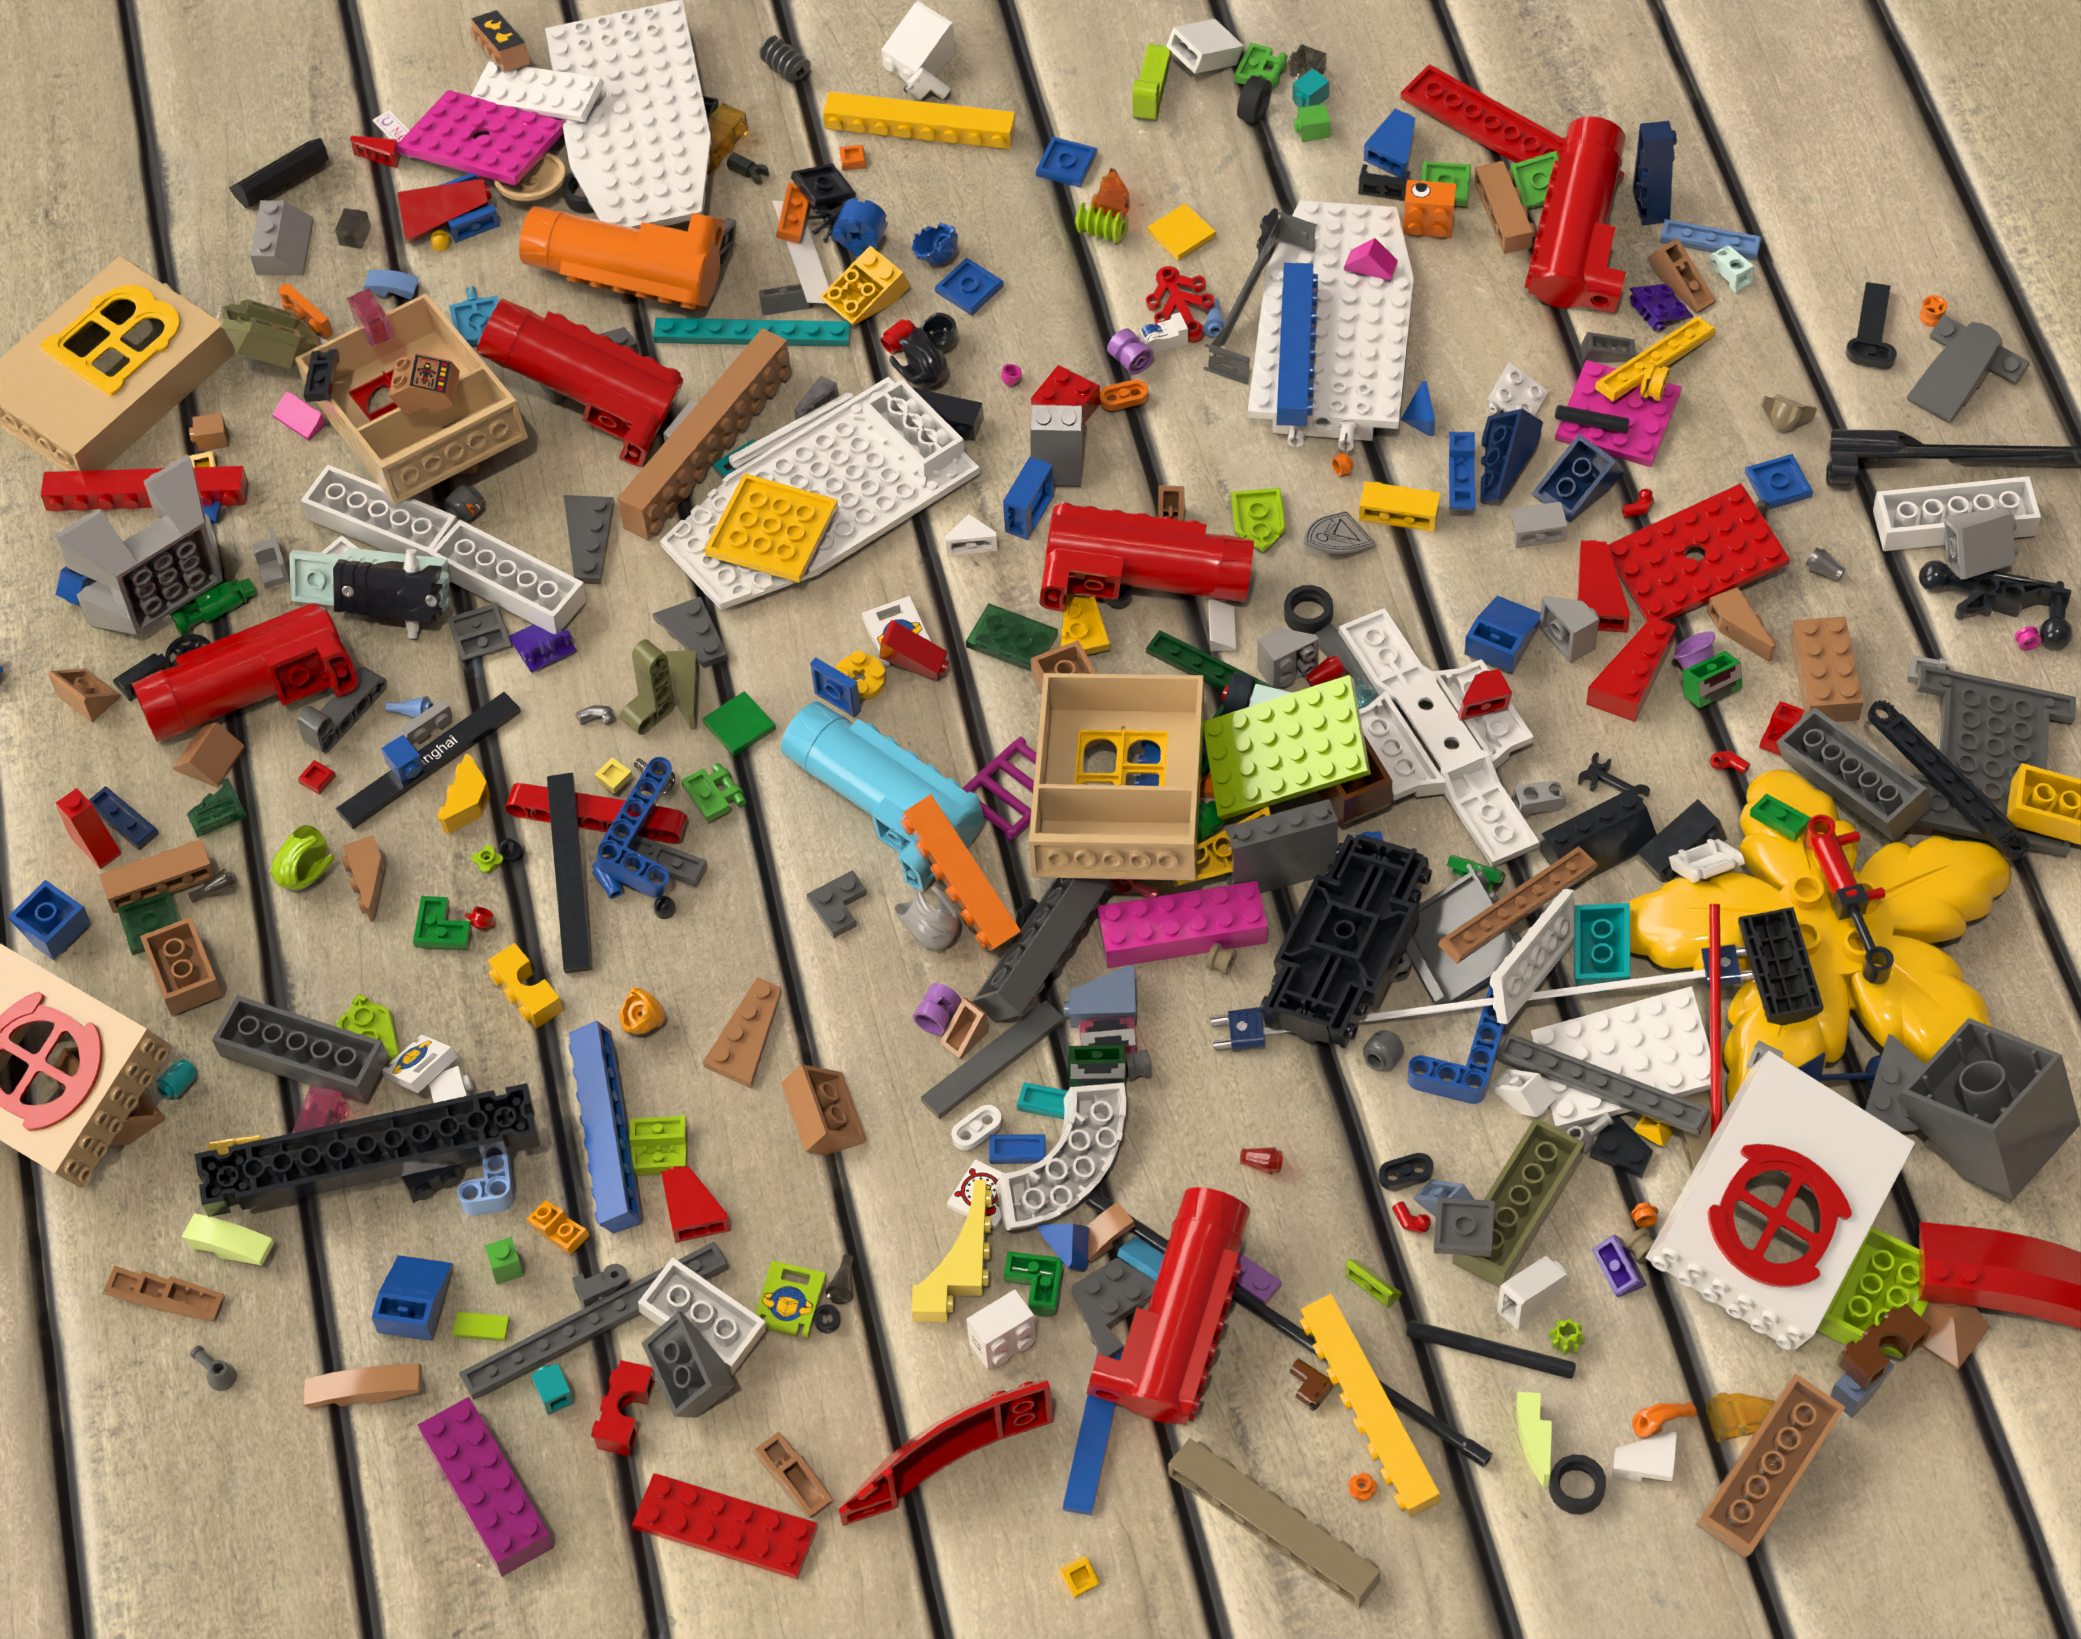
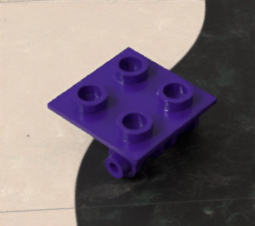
M1666 284L1631 287L1629 289L1633 293L1630 296L1631 305L1643 316L1645 321H1648L1647 323L1654 331L1662 332L1666 328V321L1693 318L1686 305L1677 298L1672 289Z
M533 624L508 636L530 672L536 671L577 651L571 641L570 632L568 630L564 631V629L560 630L557 634H552Z

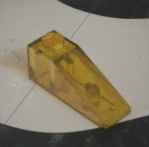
M1725 1392L1718 1393L1708 1399L1706 1413L1716 1442L1754 1434L1775 1400L1742 1393L1728 1394Z

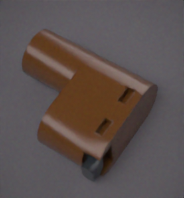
M1299 1358L1290 1369L1292 1375L1304 1382L1295 1397L1308 1405L1311 1411L1318 1409L1334 1387L1329 1377Z

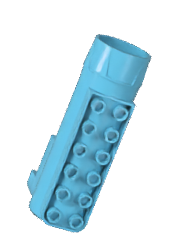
M815 701L806 705L796 714L784 733L781 743L782 754L803 768L806 773L821 780L872 816L877 838L900 853L898 859L904 873L902 875L904 881L913 888H918L921 892L935 878L930 870L932 863L928 857L923 859L915 847L917 840L913 834L908 836L900 824L902 820L901 814L932 794L967 849L975 839L979 827L984 823V814L980 805L981 800L976 794L970 791L968 793L965 792L954 779H946L940 775L937 768L931 764L926 765L921 762L918 756L911 750L905 751L899 747V744L892 737L881 735L878 729L871 723L865 724L857 719L852 724L844 716Z

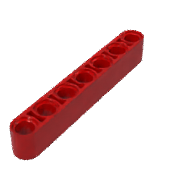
M515 783L512 786L505 806L506 812L518 818L551 823L548 787ZM576 792L579 828L607 833L626 801ZM655 806L638 835L653 841L677 844L681 841L688 817L680 810ZM636 812L628 813L632 817L640 816Z

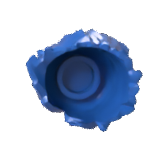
M939 223L937 229L927 226L926 229H921L920 234H914L915 239L913 240L912 251L917 255V259L921 258V260H925L928 263L941 265L947 263L955 255L958 246V234L954 226L947 223Z

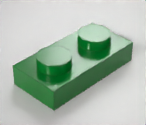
M1767 793L1750 809V817L1794 841L1807 829L1811 819L1808 815Z

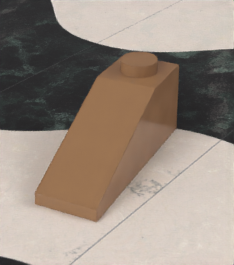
M1678 238L1647 257L1660 280L1669 286L1695 313L1716 301Z

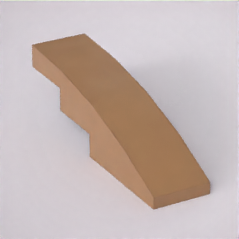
M115 1265L103 1292L105 1295L140 1306L214 1321L224 1296L222 1293L173 1276H169V1279L143 1270L141 1274Z
M416 1363L365 1367L306 1378L304 1381V1406L313 1409L336 1403L343 1407L362 1401H367L373 1405L421 1392L422 1365Z

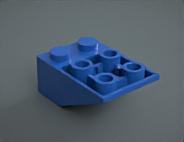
M1497 595L1478 615L1467 633L1464 654L1477 660L1482 659L1487 664L1512 673L1539 627L1541 612Z
M398 1255L379 1290L371 1317L377 1333L432 1341L453 1263Z

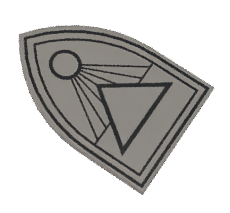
M1347 511L1316 519L1310 524L1304 536V545L1319 551L1328 552L1330 556L1353 553L1376 546V542Z

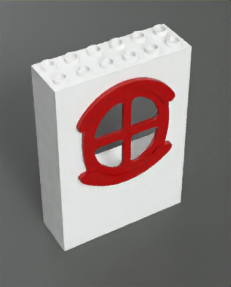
M1768 1051L1748 1071L1649 1250L1646 1259L1651 1261L1656 1269L1664 1272L1667 1271L1676 1277L1680 1284L1692 1287L1700 1292L1705 1300L1717 1303L1725 1308L1729 1315L1746 1321L1756 1332L1773 1338L1781 1348L1794 1351L1814 1336L1915 1142L1771 1051ZM1768 1171H1779L1791 1178L1777 1207H1771L1745 1189L1746 1183L1753 1177ZM1801 1185L1813 1192L1817 1199L1821 1216L1818 1233L1809 1231L1787 1216V1210ZM1738 1200L1743 1201L1768 1218V1224L1754 1249H1748L1743 1245L1735 1228L1734 1208ZM1778 1227H1784L1805 1240L1810 1246L1809 1251L1805 1255L1788 1263H1772L1764 1257V1252Z

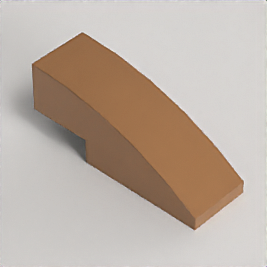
M779 1431L754 1450L753 1453L808 1518L833 1500L801 1456L793 1451Z

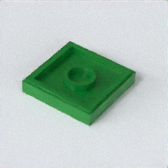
M745 691L702 718L703 724L733 756L744 751L776 729L775 723Z

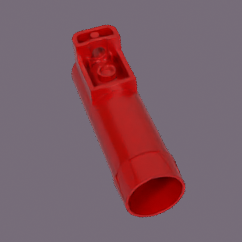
M1581 117L1572 121L1567 128L1564 146L1560 152V160L1554 161L1524 288L1529 289L1528 294L1536 295L1542 302L1554 307L1575 308L1583 306L1615 314L1626 272L1607 267L1615 232V226L1607 225L1617 177L1622 166L1626 136L1621 127L1604 118Z
M503 298L492 312L476 351L477 354L505 369L507 368L585 405L582 421L624 440V447L619 459L635 466H643L675 405L684 381L678 370L664 367L651 357L639 355L631 347L614 343L608 336L598 335L590 331L585 325L569 321L562 314H554L548 311L546 317L543 318L532 310Z
M1062 502L1054 506L1052 510L1039 604L1048 610L1064 612L1067 594L1118 600L1120 585L1212 598L1213 600L1246 602L1254 540L1226 534L1206 533L1207 524L1196 520L1181 521L1175 520L1172 517H1152L1145 513L1131 514L1117 509L1109 511L1098 509L1094 506L1080 507Z
M311 603L175 657L177 666L160 670L132 683L156 742L186 733L201 724L274 695H277L281 705L284 706L331 687L338 698L352 692L358 685V678L351 658L339 637L328 611L318 603Z
M1192 1187L1184 1191L1176 1219L1172 1222L1171 1234L1147 1311L1140 1308L1136 1309L1120 1361L1101 1354L1097 1355L1089 1380L1087 1395L1125 1406L1131 1412L1153 1421L1182 1424L1185 1426L1187 1421L1194 1422L1201 1399L1196 1394L1202 1395L1209 1373L1208 1369H1210L1218 1344L1215 1342L1219 1340L1226 1318L1224 1316L1227 1314L1242 1264L1236 1262L1243 1245L1242 1239L1251 1213L1250 1208L1243 1201L1225 1192L1210 1188Z

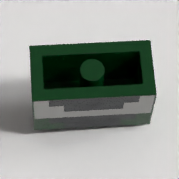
M1124 1045L1069 1046V1089L1070 1087L1124 1083L1125 1085L1126 1059Z

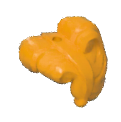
M632 987L624 1001V1006L619 1011V1020L623 1031L639 1035L648 1033L652 1029L660 1028L665 1020L663 1006L646 990Z

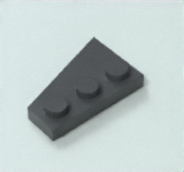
M701 597L653 613V619L659 625L661 624L673 639L676 638L684 646L685 651L696 650L698 663L703 668L728 660L726 650Z

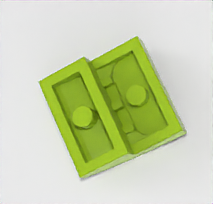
M685 1115L630 1118L629 1142L635 1176L661 1174V1171H666L674 1166H687Z

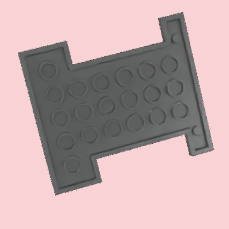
M1922 664L1918 670L1917 692L1943 697L1939 751L2006 816L2013 776L2022 763L2047 770L2049 720L2072 724L2076 714V697ZM1913 775L1912 778L1927 788L1933 805L1913 825L1989 841L1925 776ZM2015 827L2024 837H2027L2026 840H2029V850L2066 857L2070 852L2069 841ZM2008 842L2010 846L2020 847L2016 842Z

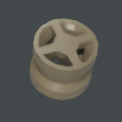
M1215 942L1208 954L1206 968L1211 970L1216 968L1222 974L1228 975L1235 962L1237 950L1232 948L1224 949L1221 944Z
M1641 1228L1626 1240L1624 1247L1628 1251H1632L1635 1254L1636 1261L1642 1264L1648 1261L1646 1256L1655 1240L1651 1239L1650 1232L1646 1228Z

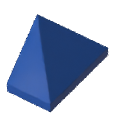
M1427 381L1421 382L1400 420L1428 436H1434L1435 417Z

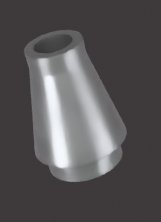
M1816 547L1806 562V565L1810 567L1809 570L1830 577L1837 582L1846 570L1824 548L1821 550Z

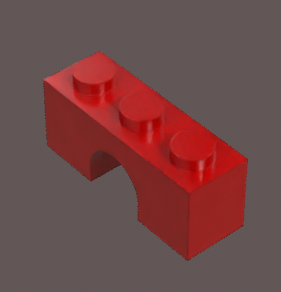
M620 1360L617 1370H612L609 1379V1386H611L609 1393L604 1395L601 1401V1417L599 1421L596 1420L594 1422L591 1432L597 1449L631 1456L639 1429L635 1418L626 1417L621 1413L627 1405L632 1403L648 1405L656 1382L652 1367Z

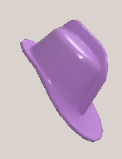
M1708 631L1695 634L1677 646L1673 658L1677 659L1683 670L1715 656L1713 649L1714 632Z

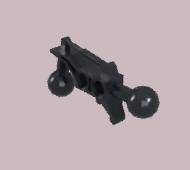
M1937 560L1925 563L1919 571V582L1929 592L1938 593L1946 588L1970 594L1967 599L1960 602L1956 607L1955 617L1959 620L1964 619L1965 615L1976 614L1981 611L1986 615L1995 611L2017 618L2023 609L2035 605L2050 606L2049 619L2045 620L2039 629L2042 643L2054 650L2064 648L2072 640V627L2065 619L2066 608L2068 607L2072 590L2064 588L2062 581L2053 583L1995 572V570L1978 575L1977 580L1969 578L1961 580L1958 576L1951 573L1947 564Z

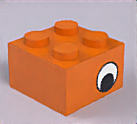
M1407 180L1403 234L1452 238L1456 184Z

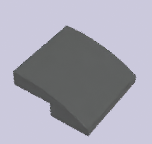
M496 603L447 618L462 662L511 647Z

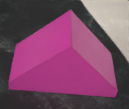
M1373 238L1350 250L1344 270L1391 281L1398 260L1376 238Z

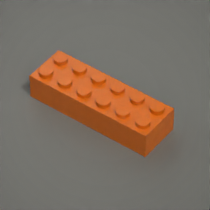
M932 794L905 810L901 814L902 820L900 824L908 836L913 834L917 840L915 844L917 851L923 859L928 857L932 863L930 867L932 874L937 881L942 879L948 887L944 890L953 904L957 902L963 910L959 914L967 926L972 924L977 934L974 937L982 949L987 947L991 951L1021 932Z

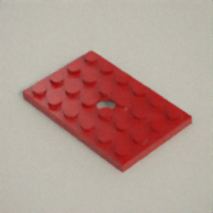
M1742 483L1608 544L1617 575L1646 622L1651 617L1666 622L1709 602L1710 597L1737 587L1739 588L1790 564V558ZM1692 547H1701L1705 550V557L1700 561H1696L1693 558H1687L1686 552Z

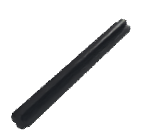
M1414 1320L1409 1321L1406 1335L1411 1338L1569 1379L1573 1378L1576 1370V1363Z

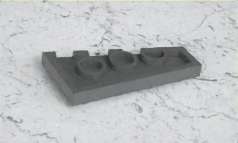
M564 495L574 578L584 582V584H601L614 499L613 497Z

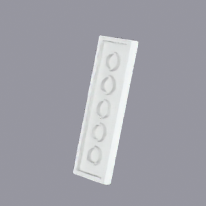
M489 61L471 96L495 102L497 105L514 107L518 110L542 116L585 122L605 83L600 77L524 66L504 73L499 66H495L494 62Z
M1563 889L1553 899L1546 911L1540 915V918L1529 928L1522 940L1505 957L1503 963L1492 973L1490 986L1493 988V1009L1496 1011L1497 1023L1508 1024L1574 943V890Z

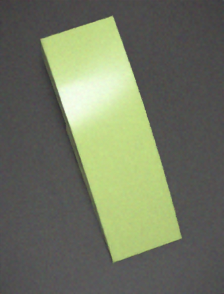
M195 1213L182 1235V1238L193 1249L214 1252L220 1259L263 1265L275 1243L272 1238L243 1226Z
M1517 1392L1516 1422L1519 1439L1533 1473L1542 1487H1548L1551 1468L1552 1421L1540 1420L1541 1393Z

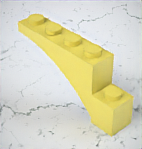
M974 1180L973 1198L968 1217L951 1251L919 1285H913V1322H948V1312H953L954 1296H983V1286H989V1269H984V1260H990V1243L985 1242L986 1233H991V1216H986L987 1207H992V1190H987L986 1180Z

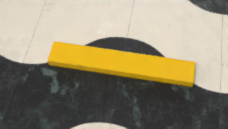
M1699 316L1695 317L1598 380L1595 389L1610 400H1617L1642 383L1650 362L1657 364V367L1660 368L1663 366L1667 367L1713 337L1716 328Z

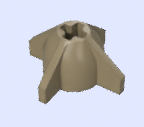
M1779 394L1773 398L1763 396L1761 407L1772 426L1785 431H1790L1813 419L1817 411L1816 407L1803 405Z

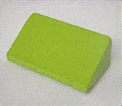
M1353 1259L1346 1261V1277L1387 1308H1390L1401 1297L1402 1293L1362 1262Z

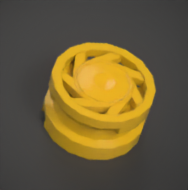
M1650 362L1642 381L1640 396L1645 398L1651 396L1653 400L1660 402L1668 382L1670 368L1666 366L1660 368L1657 367V364Z

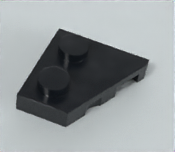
M1619 1115L1611 1116L1614 1123L1600 1131L1591 1149L1589 1158L1642 1179L1652 1158L1653 1150Z

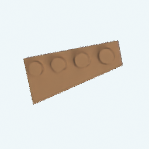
M757 977L703 1060L705 1068L752 1088L754 1074L761 1060L760 1056L763 1046L766 1044L768 1031L771 1023H773L782 995L781 987Z

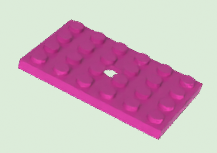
M447 90L396 146L400 154L517 185L564 133L563 125L565 121L518 110L514 107L497 105L495 102ZM480 131L490 133L489 136L481 135L477 139L473 138V135Z

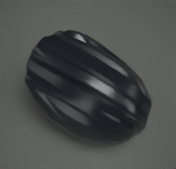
M919 327L913 329L908 338L903 337L898 343L904 347L907 365L902 366L892 355L889 358L892 366L912 385L921 388H931L941 384L948 374L947 360L934 340Z

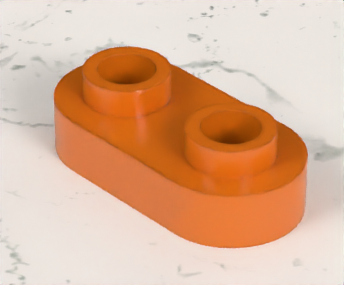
M1130 380L1106 386L1100 391V405L1108 411L1141 405L1148 399V386L1142 380Z

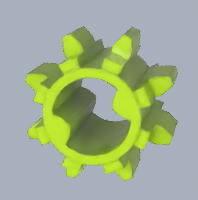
M1570 1317L1566 1321L1556 1320L1555 1329H1550L1549 1338L1553 1339L1552 1349L1560 1350L1564 1356L1568 1352L1572 1354L1575 1352L1577 1354L1579 1344H1584L1585 1335L1581 1334L1583 1325L1578 1324V1322L1574 1323Z

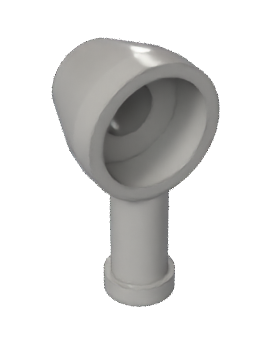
M1607 1112L1603 1113V1116L1587 1128L1572 1126L1568 1129L1567 1134L1571 1136L1578 1133L1581 1134L1577 1139L1585 1142L1583 1155L1592 1149L1594 1145L1593 1137L1608 1125L1614 1123Z

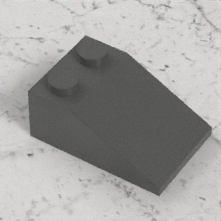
M1031 405L1030 457L1044 460L1053 466L1054 486L1081 487L1082 406Z
M678 1311L642 1342V1346L674 1417L700 1416L735 1386L724 1361L683 1312Z

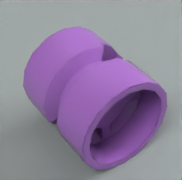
M1129 328L1117 332L1107 346V351L1132 375L1144 371L1154 357V352L1144 342H1141V339Z
M933 983L923 997L924 1001L919 1004L914 1012L913 1020L926 1032L942 1035L951 1021V1016L956 1013L961 1003V998L950 987Z

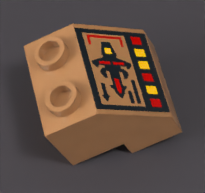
M418 353L402 357L395 362L389 397L406 416L424 408H428L434 414L454 405L460 370L450 360Z

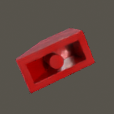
M1500 669L1482 671L1474 676L1461 703L1458 714L1460 721L1508 709L1512 691Z

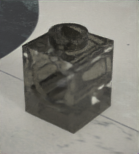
M1301 44L1297 51L1292 52L1289 57L1290 76L1299 79L1311 69H1315L1323 75L1326 71L1327 53Z

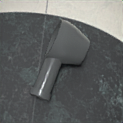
M201 1345L196 1346L191 1351L190 1356L208 1370L207 1381L212 1389L225 1391L234 1385L236 1372L231 1364L222 1360L214 1361ZM217 1369H223L221 1373H215Z

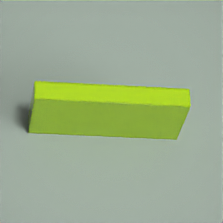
M457 1311L452 1335L459 1338L506 1342L510 1318L504 1315Z

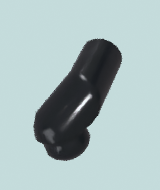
M1028 899L1017 910L1016 924L1019 929L1022 928L1037 906L1038 902L1035 899Z

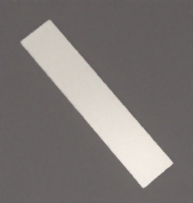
M773 201L778 219L780 220L784 201ZM804 220L799 244L787 240L786 242L807 303H825L820 299V296L829 288L807 222Z

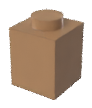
M222 412L192 417L193 427L189 428L191 442H196L199 452L229 447L227 426Z

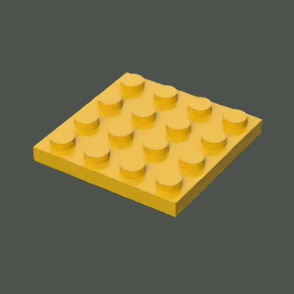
M744 473L704 549L705 556L800 583L838 507V499Z

